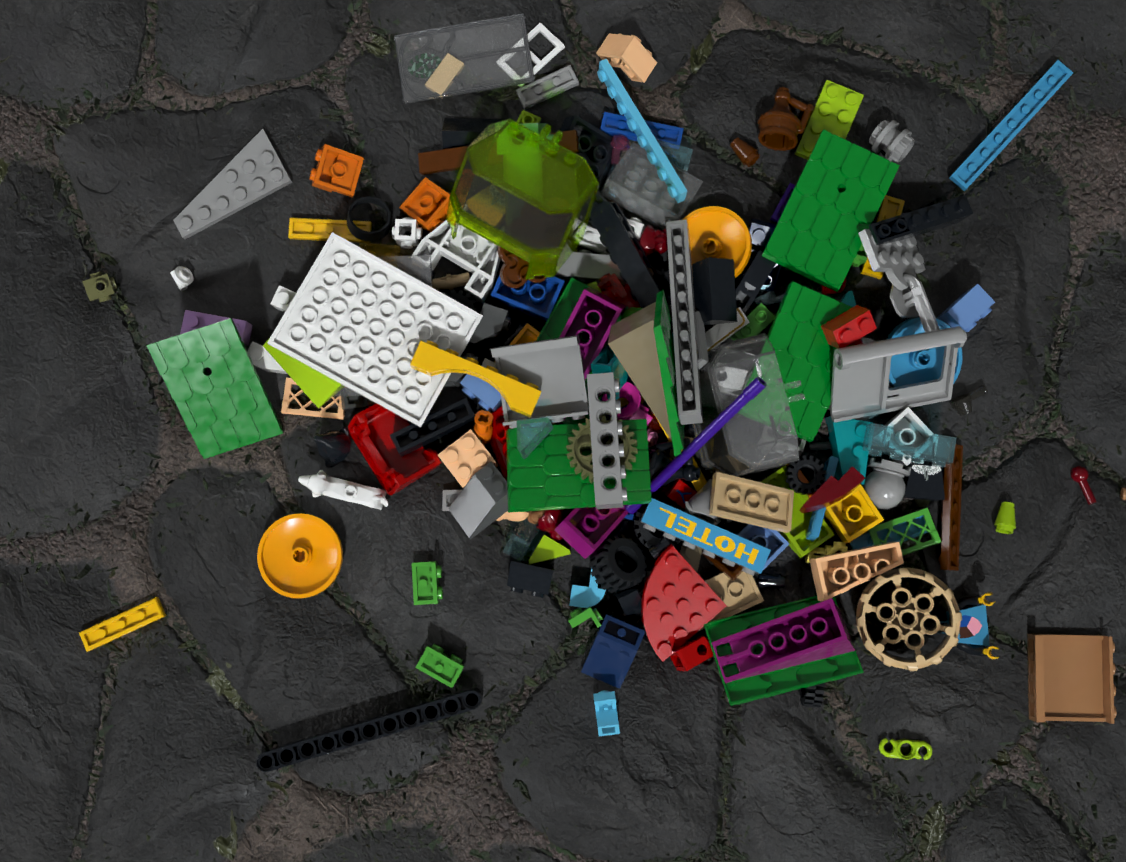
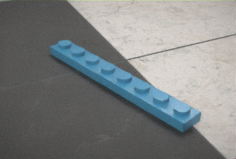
M1057 60L956 169L949 179L965 191L1067 81L1073 72Z

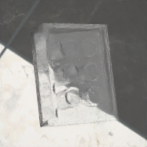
M633 142L607 178L601 194L664 230L666 229V222L677 221L683 218L703 181L671 163L687 189L685 200L677 203L675 198L669 195L666 183L658 177L655 165L649 162L646 150Z

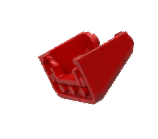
M375 404L355 414L348 425V430L386 493L391 496L438 467L441 461L435 450L430 448L425 450L424 447L401 457L390 434L409 426V423L406 419Z

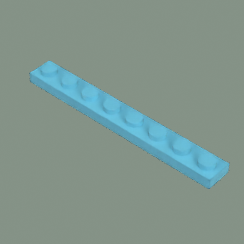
M607 58L600 61L599 70L597 71L599 80L606 84L608 94L611 99H615L619 113L621 115L624 114L629 129L637 135L638 144L641 148L644 147L649 162L657 168L658 177L668 186L669 195L675 198L677 203L684 201L687 189Z

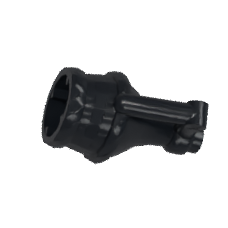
M683 438L684 449L690 444L689 438ZM672 441L657 443L654 449H648L650 481L673 460L666 451L673 449ZM692 457L656 492L661 491L668 484L678 479H684L685 481L699 480L700 468L692 465Z

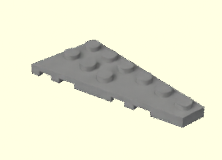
M264 129L173 220L183 239L197 234L293 183Z

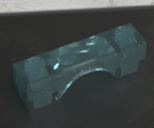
M870 423L866 425L862 450L869 451L868 455L881 457L882 454H888L890 459L903 460V457L911 458L913 463L924 464V461L932 462V466L945 467V464L953 463L956 437L938 434L930 435L921 446L914 448L902 444L895 436L893 427Z

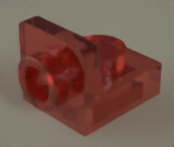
M608 273L599 279L600 282L597 286L600 290L612 284V287L609 289L615 298L620 297L624 301L629 297L615 273L612 275Z

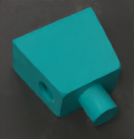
M606 346L591 363L592 374L613 372L614 379H619V389H621L627 382V372L610 346ZM616 392V400H617V399L620 398V393H619V392Z

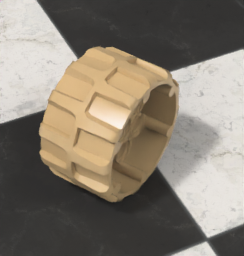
M908 567L893 569L873 579L863 590L857 605L856 625L865 648L881 660L884 665L907 669L910 672L932 664L938 665L942 662V658L959 641L958 635L962 613L959 610L952 590L933 574ZM913 577L925 580L933 585L930 588L931 592L929 594L920 593L912 597L910 591L901 587V578ZM892 580L896 586L891 595L893 602L891 604L883 602L878 607L873 606L869 602L873 593L880 586ZM904 591L907 593L908 599L905 603H898L896 601L895 595L897 592ZM935 596H943L949 611V624L941 625L938 618L929 613L934 607L933 598ZM921 597L928 598L930 602L928 608L920 609L917 606L918 599ZM888 606L892 609L893 612L890 618H883L880 615L882 607ZM866 612H876L878 619L887 623L882 631V640L875 642L871 637L866 625ZM910 612L914 615V621L911 624L902 622L901 618L904 613ZM932 618L935 620L936 626L933 630H926L923 623L926 619ZM896 628L899 632L896 639H889L886 636L887 629ZM939 630L944 631L946 635L938 647L923 655L920 651L925 642L923 635L925 633L933 635ZM911 634H918L920 636V643L911 645L908 643V637ZM902 639L909 649L915 651L914 658L892 655L884 650V645L887 643L896 644Z

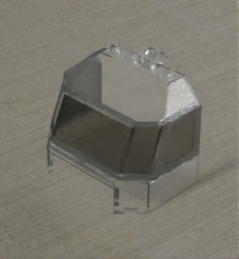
M766 333L726 342L709 350V362L699 370L703 423L692 424L695 438L757 376L762 378L767 386L698 450L702 463L699 466L713 474L720 472L742 477L783 467L798 461V438L789 403L803 400L805 395L800 393L787 398L785 390L798 388L802 385L801 380L783 384L775 350Z

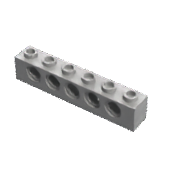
M613 372L587 374L595 506L597 509L623 508V501H628L627 487H622V479H626L625 465L620 463V457H624L623 443L619 444V435H623L622 422L617 421V414H621L620 400L616 401V392H620L619 379H614ZM602 394L610 395L607 401H600L598 398ZM603 415H610L612 417L608 423L601 422L600 418ZM605 436L613 438V442L609 445H605L601 441ZM606 458H613L615 460V463L610 467L603 465V461ZM609 479L617 482L616 486L612 489L604 486L605 482Z

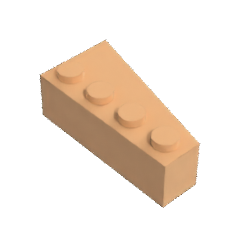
M888 542L809 559L818 601L831 599L904 563L899 542Z

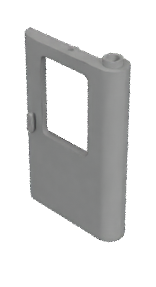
M957 326L835 349L830 403L832 421L835 423L902 410L906 407L912 408L951 400L958 348L963 347L967 340L966 332ZM945 346L942 372L939 379L888 388L891 357L893 355Z

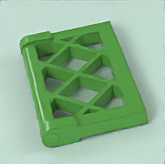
M928 507L876 525L868 530L873 545L887 543L891 531L902 536L899 542L900 547L905 538L916 542L915 546L901 549L902 556L941 543ZM922 515L925 520L923 526L912 522L914 518ZM903 522L908 523L904 533L892 529L894 525ZM911 524L922 529L917 540L906 535ZM888 529L884 541L879 539L876 532ZM924 531L929 532L932 540L920 542Z

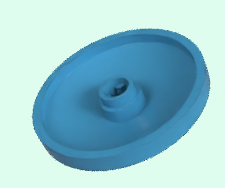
M920 317L903 321L893 329L887 339L924 333L925 330ZM936 318L939 329L951 328L948 324ZM945 346L893 355L891 357L889 385L894 388L939 379L942 372ZM962 347L958 348L953 384L958 378L962 366Z

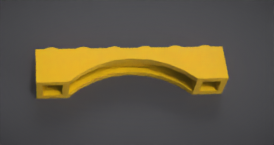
M429 340L426 343L420 341L410 363L412 369L429 376L444 373H462L478 377L493 386L503 396L511 410L531 418L541 395L537 385L527 382L525 385L518 382L519 378L511 374L504 376L499 374V370L487 365L485 368L478 365L479 362L473 358L467 357L463 359L458 356L459 353L456 351L439 349L438 344Z

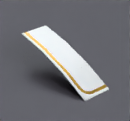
M740 307L737 309L738 322L716 324L705 333L708 353L750 323Z

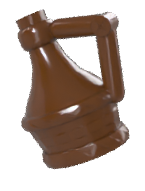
M781 87L775 94V105L773 108L762 114L758 119V126L760 128L758 138L759 142L769 149L786 151L795 148L797 145V135L804 132L814 106L812 104L807 105L791 97L789 89ZM789 105L803 111L800 120L792 113Z

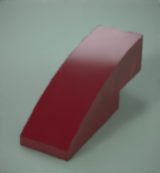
M853 466L839 481L831 475L803 504L799 511L801 513H808L840 501L854 491L863 482L865 477Z

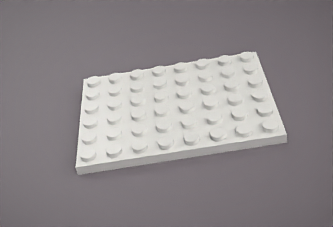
M332 232L267 343L421 428L451 373L429 376L411 368L410 363L420 341L425 343L427 340L439 345V349L444 351L451 349L459 353L458 356L461 357L483 315Z

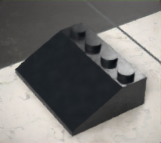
M573 115L564 119L559 132L576 130L579 152L548 156L543 168L544 198L549 199L553 196L563 197L569 202L571 210L590 217L588 212L591 209L586 196L594 190H599L604 195L624 144L577 115Z

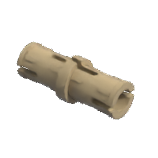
M469 272L457 275L446 274L445 277L433 279L430 287L438 291L454 290V288L466 286L470 279Z

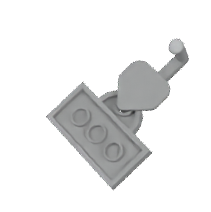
M864 229L858 234L872 271L885 272L892 283L890 299L896 313L902 318H916L919 316L925 332L940 330L922 282L916 276V273H921L926 269L923 264L924 259L917 249L915 237L876 245L870 229Z

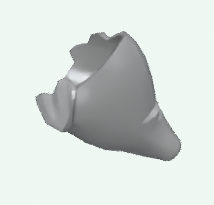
M710 479L689 501H685V512L707 519L708 523L717 525L721 522L722 518L709 515L712 479Z

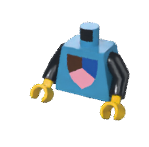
M986 592L982 597L980 595L963 597L957 602L962 613V621L960 622L959 641L956 647L970 655H987L990 659L1000 658L994 657L991 654L992 649L1000 648L998 646H990L986 606L993 605L995 601L988 602L986 596L993 595V593ZM946 611L947 621H940L941 625L949 624V611ZM941 630L937 632L938 634H946Z

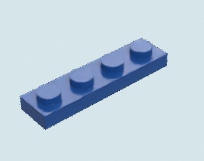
M604 112L601 131L609 136L637 141V135L629 129L625 116ZM645 120L661 147L679 150L684 128Z

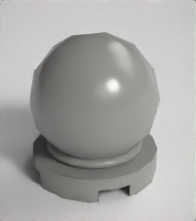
M869 458L868 467L872 468L873 471L865 478L864 490L876 508L890 509L896 507L905 495L906 485L903 478L904 476H910L912 468L905 467L903 469V464L884 459L877 463L875 462L876 458Z

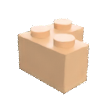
M609 33L596 52L602 60L607 58L612 67L621 68L631 81L645 83L657 64L652 57L653 54L644 48L641 40L635 35Z

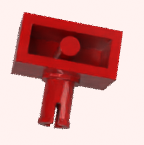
M859 305L852 307L821 326L828 344L837 349L848 345L863 344L861 338L877 329L870 310Z

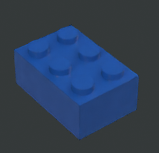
M548 274V277L540 283L527 280L519 288H510L502 283L499 275L491 297L493 301L547 322L565 287V281Z

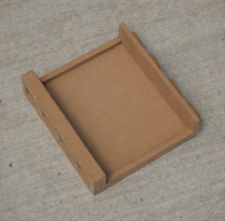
M1027 634L1029 720L1035 722L1084 721L1114 724L1117 711L1114 706L1116 687L1113 683V675L1116 668L1113 662L1115 644L1112 637L1104 635Z

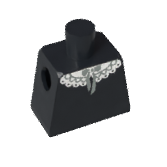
M922 452L918 455L917 464L906 466L912 469L910 476H904L903 478L906 485L903 498L933 501L945 500L941 466L930 465L931 453Z

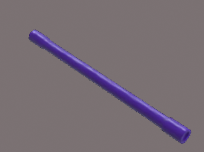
M757 376L719 416L681 451V454L677 455L650 481L651 495L767 386L762 378ZM644 504L625 505V509L630 514H634Z

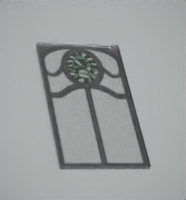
M524 13L395 35L394 41L404 104L535 82Z

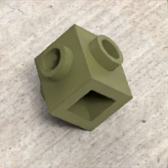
M102 271L90 274L91 279L82 281L90 302L99 299L100 303L111 300V295L115 294L114 289H117L114 278H109L108 274L103 275ZM104 284V290H98L97 285Z

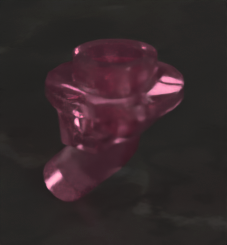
M621 134L619 136L614 135L610 143L613 147L611 164H619L620 151L630 149L628 138Z

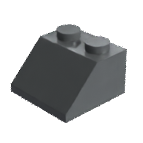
M486 303L483 304L480 313L483 317L470 341L473 350H481L503 339L505 333H509L512 322H510L511 318H509L507 310Z

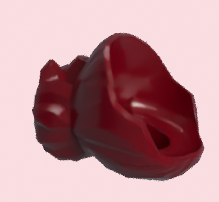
M647 224L639 241L647 257L654 253L663 254L667 251V229L663 231L655 230L651 225Z
M564 509L546 510L545 514L538 519V524L536 525L538 529L548 532L554 541L563 539L554 529L565 519Z

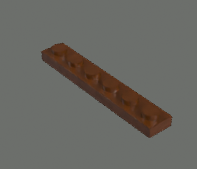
M945 443V450L943 452L945 463L942 473L945 500H942L943 512L941 513L942 533L940 534L941 554L939 556V563L941 565L940 570L959 571L963 445Z

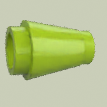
M1001 503L994 523L996 532L1013 534L1014 529H1016L1014 503Z

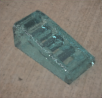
M657 140L670 163L687 171L693 149Z

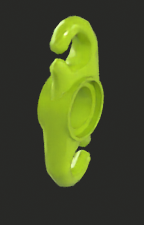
M884 738L879 743L880 753L889 758L921 759L922 756L918 750L920 747H925L927 753L923 756V759L928 760L933 751L930 744L920 740L890 739V743L893 746L890 752L884 749L885 744L888 742L887 738ZM904 743H909L911 746V752L908 755H902L900 752V747Z

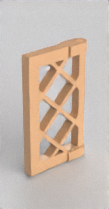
M286 378L281 409L282 414L344 420L345 410L342 409L341 395L336 399L332 397L333 401L326 407H321V411L306 410L305 408L313 402L310 400L303 406L296 398L303 393L302 389L294 395L292 385L297 384L292 378ZM295 399L301 408H289L290 402ZM333 404H337L338 413L326 412Z

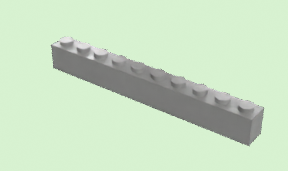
M687 219L666 222L678 415L681 425L703 423L689 227Z

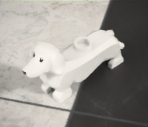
M323 470L314 475L300 476L298 479L302 485L312 490L313 497L324 495L382 510L383 505L385 507L388 506L385 490L327 476Z

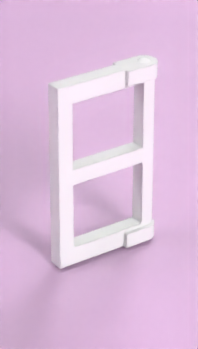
M541 23L527 34L528 42L540 32L555 48L542 60L530 51L531 60L536 64L533 67L534 75L565 48L564 44ZM521 39L512 49L525 47L524 39ZM516 53L504 55L497 61V65L513 81L530 79L529 72L520 78L506 64Z

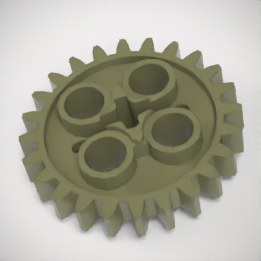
M603 415L600 421L603 423H608L611 421L612 417L608 421L606 420V416ZM586 418L585 426L578 423L579 431L572 430L574 437H568L570 445H566V448L570 452L567 454V458L571 460L569 462L570 467H575V474L582 472V480L589 476V481L592 484L594 482L593 465L590 464L593 462L592 453L588 456L582 455L584 450L592 451L590 420ZM629 425L622 427L623 435H619V444L623 443L624 457H620V463L625 465L626 469L632 470L630 462H636L634 455L638 454V449L635 448L637 440L633 439L634 432H628ZM605 436L601 442L609 445L613 442V438L611 437L608 440L609 436ZM606 458L604 460L610 462V465L607 467H610L615 463V460L613 458Z

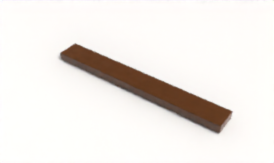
M569 130L549 133L559 134L561 140L559 143H548V154H543V157L579 152L577 131ZM497 141L418 153L419 173L421 175L504 163V155H497Z

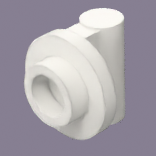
M178 266L170 273L180 291L186 290L187 286L194 280L192 272L183 266Z

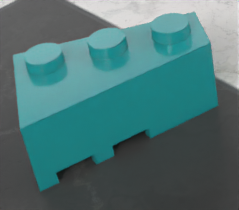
M831 416L826 417L825 422L828 426V439L831 443L832 454L834 457L839 458L835 478L839 481L852 466L865 477L873 422L851 419L834 423Z

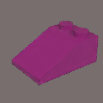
M625 505L623 508L597 509L596 507L574 508L554 530L586 559L629 512L625 509Z

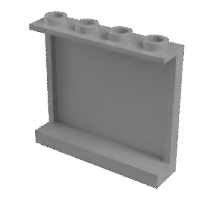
M579 335L500 346L491 349L492 358L495 357L496 369L499 370V374L504 376L511 374L519 378L518 382L525 385L527 382L537 385L539 387L538 390L541 391L531 418L511 410L501 395L505 420L503 426L509 425V428L522 427V423L530 422L531 426L543 424V420L550 419L552 423L564 421L565 417H572L573 420L585 418V415L589 414V402Z

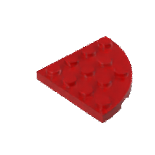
M672 544L662 552L654 563L655 566L645 582L641 603L642 621L646 635L662 662L672 655V651L680 648L704 624H707L726 607V604Z

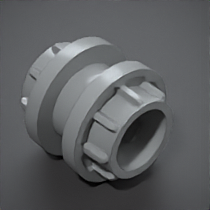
M884 120L875 128L869 138V143L873 145L872 151L879 153L883 150L886 153L885 159L890 162L892 160L900 162L914 145V139L911 137L912 132L908 129L900 132L897 121L889 122Z

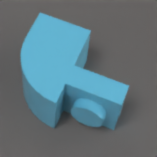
M590 573L589 586L572 584L569 606L592 607L602 600L606 589L597 588L595 576L592 577Z
M604 690L593 694L598 735L620 734L615 691Z

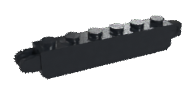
M594 190L588 194L586 199L591 209L588 212L590 216L589 221L598 230L601 243L611 253L609 255L610 259L620 269L622 280L629 285L632 298L638 301L641 308H645L656 302L657 293L664 290L669 311L672 310L671 297L619 205L616 202L607 201L599 190ZM670 315V317H671L670 325H671V329H672V328H673V322H672V316Z

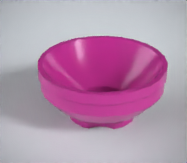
M626 382L619 393L620 398H625L628 401V406L621 409V414H617V419L632 417L638 411L641 404V395L637 387L630 382ZM603 394L602 401H607V394Z

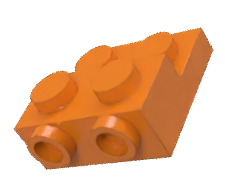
M324 144L322 149L318 148L315 155V160L318 161L316 169L312 168L309 180L313 181L311 186L353 197L364 157Z
M425 177L399 208L410 218L416 219L419 226L431 233L448 216L456 213L459 204L452 195Z

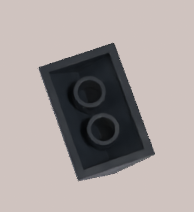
M444 118L442 128L443 149L496 142L497 124H505V119Z
M708 257L692 264L695 312H700L704 325L738 322L734 260Z

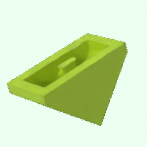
M544 535L530 557L529 564L571 553L569 549Z

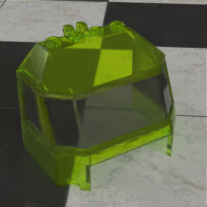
M507 119L488 125L467 147L449 197L446 219L448 224H450L453 239L457 235L458 224L529 262L525 280L534 279V276L544 275L545 278L554 277L583 240L599 183L585 158L558 144L562 139L563 132L558 130L552 140H549L546 137L551 132L550 125L546 124L540 134L512 119Z

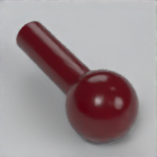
M1082 466L1074 467L1071 471V478L1079 483L1088 505L1096 503L1097 501L1087 481V469Z

